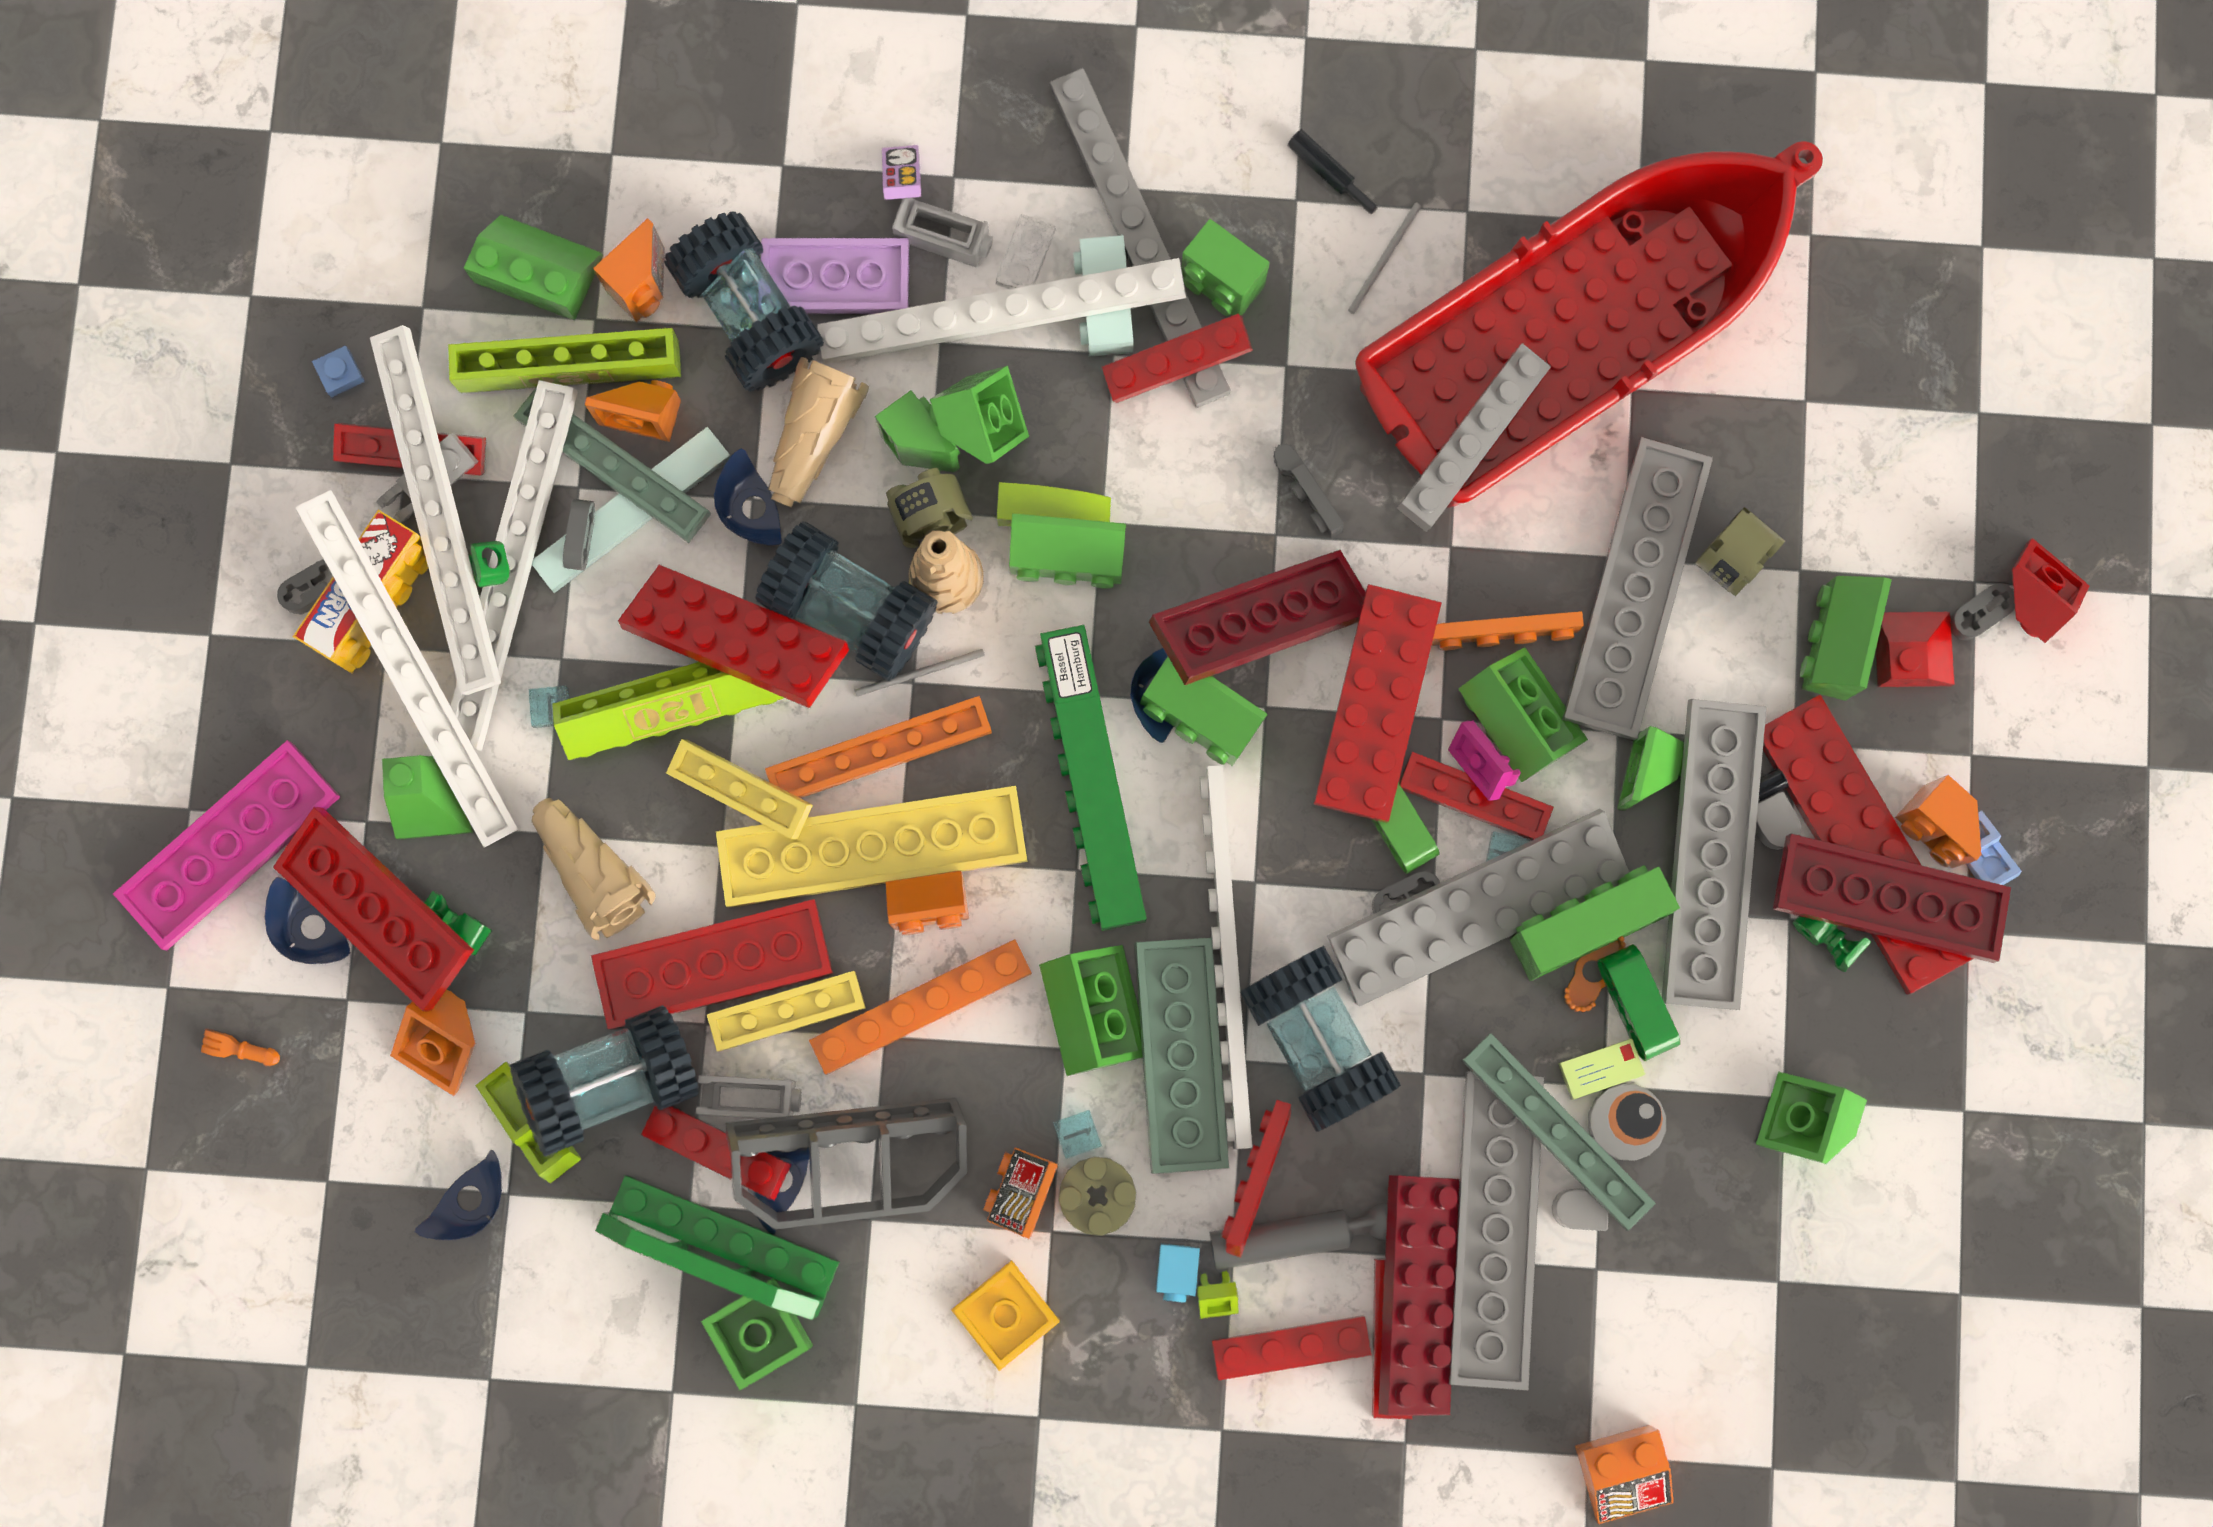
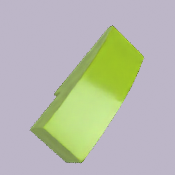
M999 482L998 526H1011L1012 513L1110 522L1111 497L1049 486Z
M505 1062L475 1086L512 1142L521 1148L538 1176L552 1183L579 1162L581 1158L573 1146L548 1156L543 1155L533 1137L532 1130L528 1126L526 1116L521 1108L522 1105L517 1097L516 1088L512 1080L513 1077L510 1072V1064Z

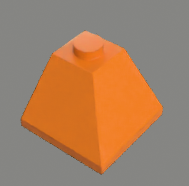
M652 380L651 384L636 382L587 397L585 406L600 426L670 442L681 399L676 390H673L672 385L663 381Z
M449 990L444 992L432 1011H422L412 1001L405 1009L390 1055L453 1096L459 1091L475 1046L465 1001Z

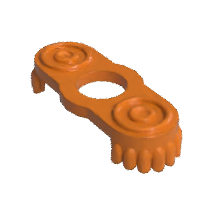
M1623 936L1619 937L1617 941L1581 957L1576 962L1575 974L1568 987L1564 990V998L1570 1009L1584 1013L1596 1006L1595 1000L1601 989L1606 987L1603 979L1599 982H1590L1585 979L1583 966L1588 961H1598L1623 949L1626 946V943L1623 942L1625 940Z

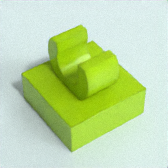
M1222 1271V1283L1212 1285L1208 1283L1207 1274H1202L1200 1278L1201 1286H1197L1200 1319L1239 1314L1236 1282H1230L1228 1272Z

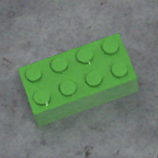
M1645 865L1639 867L1619 879V885L1613 887L1611 881L1605 883L1585 895L1584 902L1579 904L1577 898H1573L1555 907L1556 909L1550 912V918L1545 920L1543 915L1539 914L1515 928L1518 934L1510 940V943L1529 981L1535 980L1617 941L1621 936L1626 937L1654 924L1680 909L1660 867L1650 871L1647 870Z

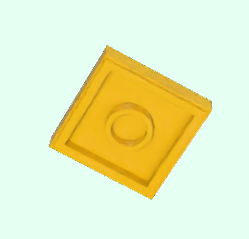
M1013 1260L1008 1262L951 1309L999 1371L1060 1322Z

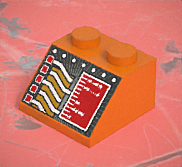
M647 218L593 268L605 291L635 322H638L642 317L647 318L658 309L659 301L663 298L665 248L653 223Z
M1016 1147L1013 1154L1005 1152L997 1174L1004 1176L998 1191L991 1188L983 1209L990 1213L987 1221L1030 1239L1059 1164Z
M1647 1425L1575 1445L1598 1524L1673 1503L1671 1470L1658 1429Z

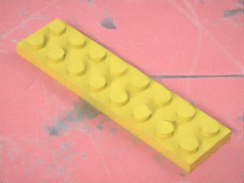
M1016 786L808 817L798 839H790L764 824L716 831L725 905L727 908L886 884L887 881L1028 862Z

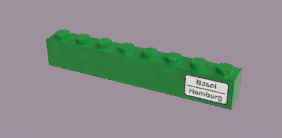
M1085 624L1040 633L1041 644L1035 645L1039 668L1046 666L1049 680L1043 681L1042 684L1046 703L1054 702L1057 717L1050 718L1054 740L1061 739L1064 753L1057 754L1062 777L1069 775L1072 790L1065 791L1069 813L1077 812L1079 827H1074L1073 833L1077 850H1085L1087 863L1080 865L1084 886H1092L1095 900L1088 902L1092 924L1100 923L1102 932L1145 923L1147 918Z

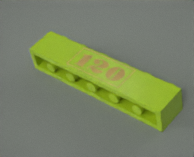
M673 328L448 344L450 382L460 393L537 388L539 380L565 386L681 377L680 346Z
M696 662L553 703V722L568 760L579 757H589L596 752L613 747H624L634 741L648 737L662 736L669 731L686 726H697L707 720L724 715H735L742 710L759 705H770L784 697L701 662Z

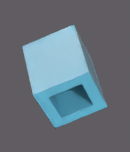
M1160 1243L1156 1292L1164 1293L1163 1300L1186 1302L1187 1295H1196L1199 1247Z

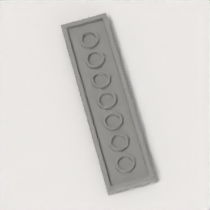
M1643 437L1639 439L1562 720L1633 741L1638 738L1713 457Z
M1698 699L1688 700L1671 891L1680 909L1669 915L1662 988V999L1666 1004L1740 1010L1766 706Z
M1598 809L1329 934L1327 938L1355 1003L1361 1006L1517 933L1515 928L1521 926V923L1539 914H1542L1544 919L1550 918V912L1555 910V907L1573 898H1577L1579 904L1584 902L1585 895L1605 883L1611 881L1613 887L1618 886V880L1625 877L1624 875L1629 873V870L1605 811Z
M1471 1071L1465 1072L1449 1384L1528 1391L1541 1142ZM1533 1076L1544 1087V1077Z

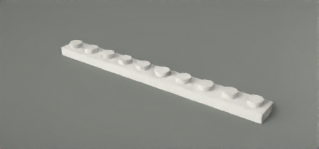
M1179 258L817 324L818 332L824 339V344L820 347L823 362L827 364L1184 299L1186 294L1181 262Z
M402 325L370 337L460 693L469 695L501 684L412 334L410 328Z
M541 380L538 381L495 540L502 542L504 545L510 570L509 578L503 584L483 587L480 595V602L500 680L578 391L575 388ZM492 551L489 567L495 568L498 558L496 553ZM457 682L450 707L473 748L482 751L499 684L466 695L460 693Z
M329 490L295 507L482 846L486 847L518 830L332 491Z
M1223 765L1207 766L1206 776L1200 777L1201 799H1208L1209 814H1202L1204 837L1211 836L1212 851H1205L1207 874H1214L1215 889H1208L1209 911L1217 912L1218 927H1211L1213 950L1219 949L1220 965H1214L1215 987H1222L1223 1003H1217L1218 1026H1225L1226 1041H1220L1221 1064H1228L1229 1080H1223L1224 1103H1231L1232 1118H1226L1227 1142L1234 1141L1235 1149L1252 1148Z

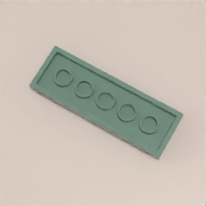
M1212 938L1136 942L1134 945L1151 1174L1229 1168Z

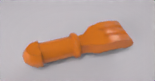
M205 1029V1037H203L201 1047L202 1053L222 1058L237 1055L240 1060L248 1059L263 1063L265 1066L276 1065L280 1060L279 1053L273 1048L267 1049L251 1045L247 1041L240 1043L231 1035L212 1029Z

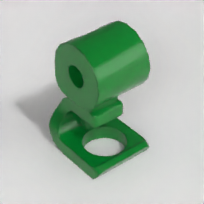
M500 541L471 544L472 554L468 556L476 586L487 587L505 583L509 578L510 570L503 543ZM484 548H490L496 553L498 563L495 568H490L487 559L482 557Z
M432 891L424 903L474 949L472 955L476 956L492 932V929L465 912L460 916L448 907L443 895Z
M1798 916L1793 921L1796 930L1809 942L1816 946L1822 943L1827 945L1826 948L1833 957L1835 967L1842 972H1846L1871 943L1866 937L1861 938L1859 941L1846 940L1844 938L1846 934L1839 930L1835 924Z

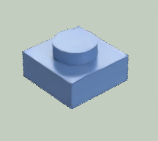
M346 345L312 361L327 394L331 398L365 382Z

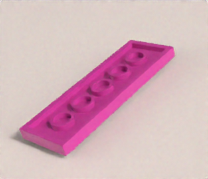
M287 740L117 889L113 895L162 950L167 951L291 841L313 807H321L327 810L340 796L296 746Z

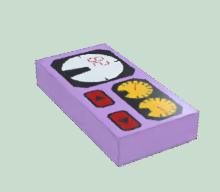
M918 145L882 148L884 199L920 197L921 180Z

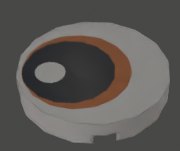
M1619 1084L1606 1089L1594 1100L1589 1111L1588 1129L1591 1137L1611 1157L1617 1160L1636 1161L1649 1156L1660 1146L1666 1133V1115L1661 1102L1651 1091L1638 1085Z

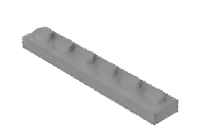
M1522 343L1492 380L1398 505L1397 509L1427 532L1551 366Z

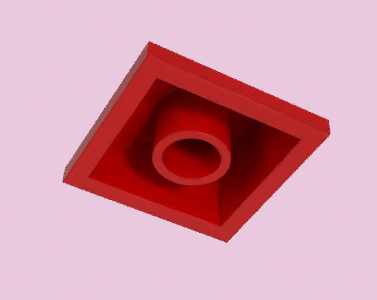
M2033 538L2027 542L2012 569L2016 620L2020 622L2022 629L2028 635L2038 637L2046 643L2077 614L2090 585Z
M1884 612L1876 646L1878 687L1954 685L1950 612Z

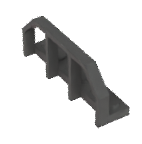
M956 1098L726 1123V1138L730 1152L734 1200L775 1230L931 1211L967 1174V1125ZM956 1130V1162L923 1195L891 1199L889 1138L907 1139L913 1135L926 1133L944 1135ZM875 1139H879L881 1200L821 1207L819 1147L829 1148L838 1143L847 1142L870 1143ZM809 1147L811 1208L775 1212L741 1187L740 1156L749 1157L759 1152L776 1150L792 1152L798 1148Z

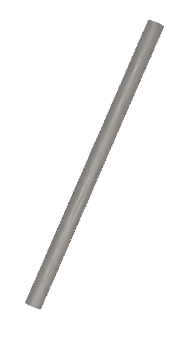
M1414 203L1348 309L1351 314H1355L1421 208L1419 203Z
M983 649L896 676L891 681L883 680L855 689V693L858 697L985 656Z

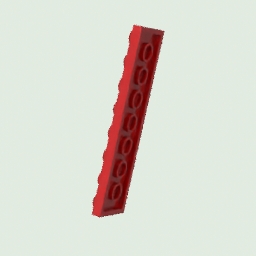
M1821 695L1765 724L1763 751L1774 770L1779 768L1785 775L1789 787L1785 789L1816 840L1921 865ZM1871 933L1906 995L1916 992L1974 959Z

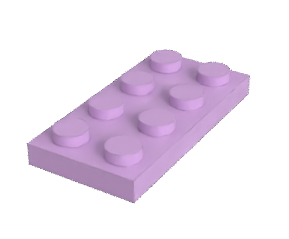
M761 238L762 248L764 249L761 254L760 310L762 314H769L771 312L776 314L781 308L786 307L789 309L795 305L803 307L807 314H877L909 308L908 238Z

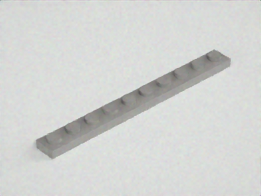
M1084 68L1051 81L1050 88L1118 236L1124 235L1125 253L1131 266L1171 260ZM1187 294L1184 299L1150 305L1165 341L1202 328ZM1219 364L1183 378L1196 408L1230 394L1229 385Z

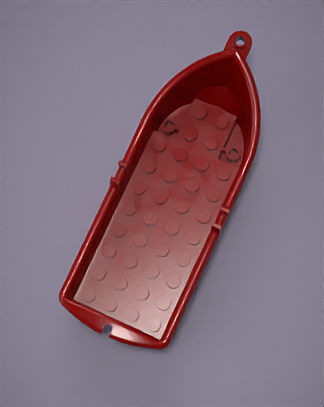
M1801 141L1791 145L1774 158L1734 151L1692 153L1652 163L1621 177L1551 225L1548 221L1543 223L1539 232L1528 240L1523 236L1510 252L1363 348L1355 360L1356 370L1360 377L1361 392L1368 400L1387 435L1392 434L1396 439L1397 443L1395 446L1417 472L1422 475L1492 380L1522 343L1551 366L1447 507H1454L1473 500L1714 338L1748 308L1769 280L1779 261L1791 228L1796 189L1814 177L1820 170L1823 163L1821 151L1816 145L1807 141ZM1799 158L1805 159L1807 164L1802 163Z

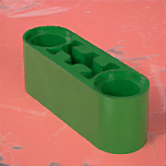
M1632 944L1597 961L1599 972L1629 1038L1633 1039L1639 1057L1643 1061H1647L1680 1046L1681 1042L1677 1029L1639 949Z

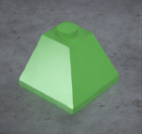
M1653 726L1647 727L1638 734V738L1632 744L1617 806L1618 810H1627L1678 779V776L1681 777L1684 742Z
M419 755L382 759L384 799L396 839L473 833V827L433 756Z
M1778 1072L1756 1145L1827 1164L1856 1137L1867 1100L1846 1088Z

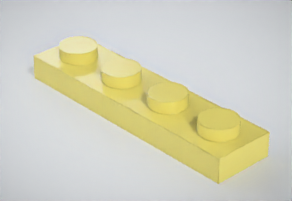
M681 739L666 774L790 839H798L813 806L803 799L685 739Z
M852 971L707 1014L716 1051L720 1052L862 1010L866 1007L856 972Z

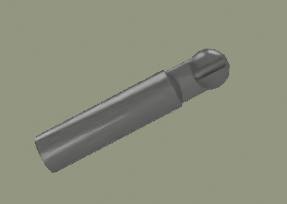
M1387 1203L1377 1204L1369 1210L1366 1216L1352 1219L1342 1209L1253 1224L1241 1258L1226 1253L1227 1240L1221 1238L1223 1230L1211 1231L1209 1234L1215 1269L1220 1270L1350 1248L1353 1237L1370 1234L1377 1240L1386 1241Z

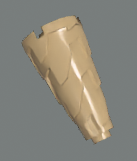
M803 357L800 358L796 366V372L790 389L792 395L785 414L784 429L773 459L775 465L768 490L773 492L772 500L791 508L794 501L801 503L813 480H817L833 446L841 438L850 418L853 419L869 390V386L861 382L858 390H856L857 384L854 383L856 378L812 360L810 368L807 369L809 362Z
M932 531L925 536L911 561L909 584L938 601L935 613L952 612V614L965 610L975 602L983 587L984 571L976 552L960 541L950 531Z
M547 798L533 808L534 815L531 821L544 843L543 849L558 871L564 888L577 908L575 912L592 939L599 940L600 935L598 931H601L606 938H609L634 923L645 913L640 905L644 899L647 900L650 906L653 904L656 894L649 883L645 881L632 865L629 867L606 843L602 842L582 818L578 819L561 800L553 801L551 798Z

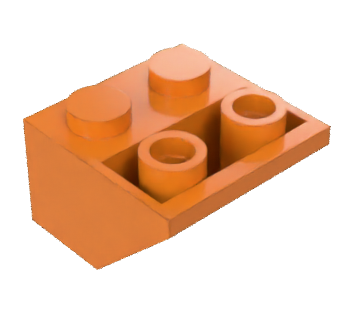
M1949 775L1925 784L1895 817L1902 823V831L1911 839L1922 841L1931 850L1929 852L1930 856L1944 867L1949 866L1952 869L1977 861L1982 855L1978 802Z
M962 871L886 882L888 922L894 930H899L902 935L923 933L924 926L937 924L939 930L962 927L961 920L969 919Z

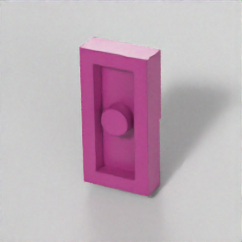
M1474 721L1461 723L1448 751L1489 801L1497 800L1502 795L1506 786H1513L1516 783L1521 772L1519 769L1512 770L1508 765L1510 758L1508 756H1501L1497 752L1492 742Z

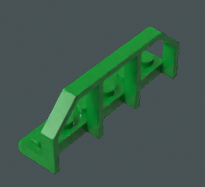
M628 1175L624 1176L610 1212L602 1213L595 1229L597 1233L627 1249L769 1307L812 1320L818 1317L840 1263L838 1260ZM622 1216L681 1241L668 1243L618 1220V1217ZM693 1245L744 1267L737 1270L690 1252L688 1247ZM757 1271L816 1295V1297L812 1298L774 1286L752 1277V1273Z

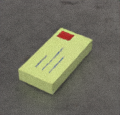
M1628 1039L1558 1063L1571 1100L1645 1075L1633 1039Z

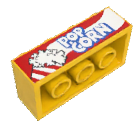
M378 509L358 540L397 608L398 605L401 606L408 600L412 593L411 585L419 574L422 575L428 570V564L421 537L413 530ZM332 577L292 637L352 674L356 668L362 667L369 658L371 644L337 582Z

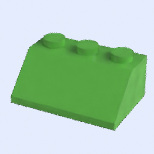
M500 215L477 236L464 269L476 284L575 321L595 276L593 268L601 261L603 254Z
M1008 366L967 376L930 399L931 419L934 425L939 428L941 436L986 464L995 462L1029 437Z
M1012 513L1010 574L1017 575L1018 580L1036 582L1039 581V577L1054 578L1055 583L1062 585H1075L1076 580L1091 581V586L1097 588H1113V584H1121L1126 524Z
M1836 576L1826 585L1821 586L1816 601V606L1821 607L1818 621H1813L1808 635V642H1812L1810 656H1805L1800 669V677L1804 678L1802 690L1846 701L1867 688L1892 579L1885 577Z
M1525 647L1488 666L1458 688L1464 697L1467 707L1476 714L1484 726L1488 738L1497 745L1503 756L1510 758L1508 765L1512 770H1520L1519 779L1521 782L1545 769L1588 740L1578 724L1562 720L1565 705Z
M1168 656L1140 701V704L1145 707L1143 711L1150 718L1160 723L1165 720L1176 728L1175 733L1181 739L1191 744L1196 741L1207 749L1206 754L1212 760L1222 765H1225L1226 762L1231 766L1235 764L1267 716L1266 712L1212 676L1184 685Z
M1123 945L1068 954L1039 964L1066 1076L1143 1058L1139 1008Z

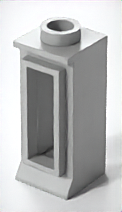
M913 198L902 199L892 226L894 238H908L910 246L974 267H978L981 256L987 258L993 241V236L989 235L987 221L981 222ZM915 216L969 233L967 243L914 226Z
M699 1075L698 1083L703 1084L701 1107L696 1106V1114L775 1118L793 1116L794 1112H800L801 1089H795L796 1081ZM721 1087L781 1090L779 1109L719 1106Z

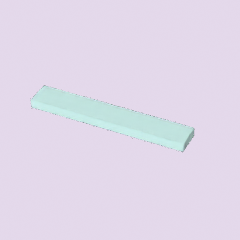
M706 427L651 470L686 493L726 463L731 456L711 430ZM620 493L595 512L589 557L585 569L653 517ZM566 534L535 557L532 562V566L554 593L583 572L582 570L563 567V549Z

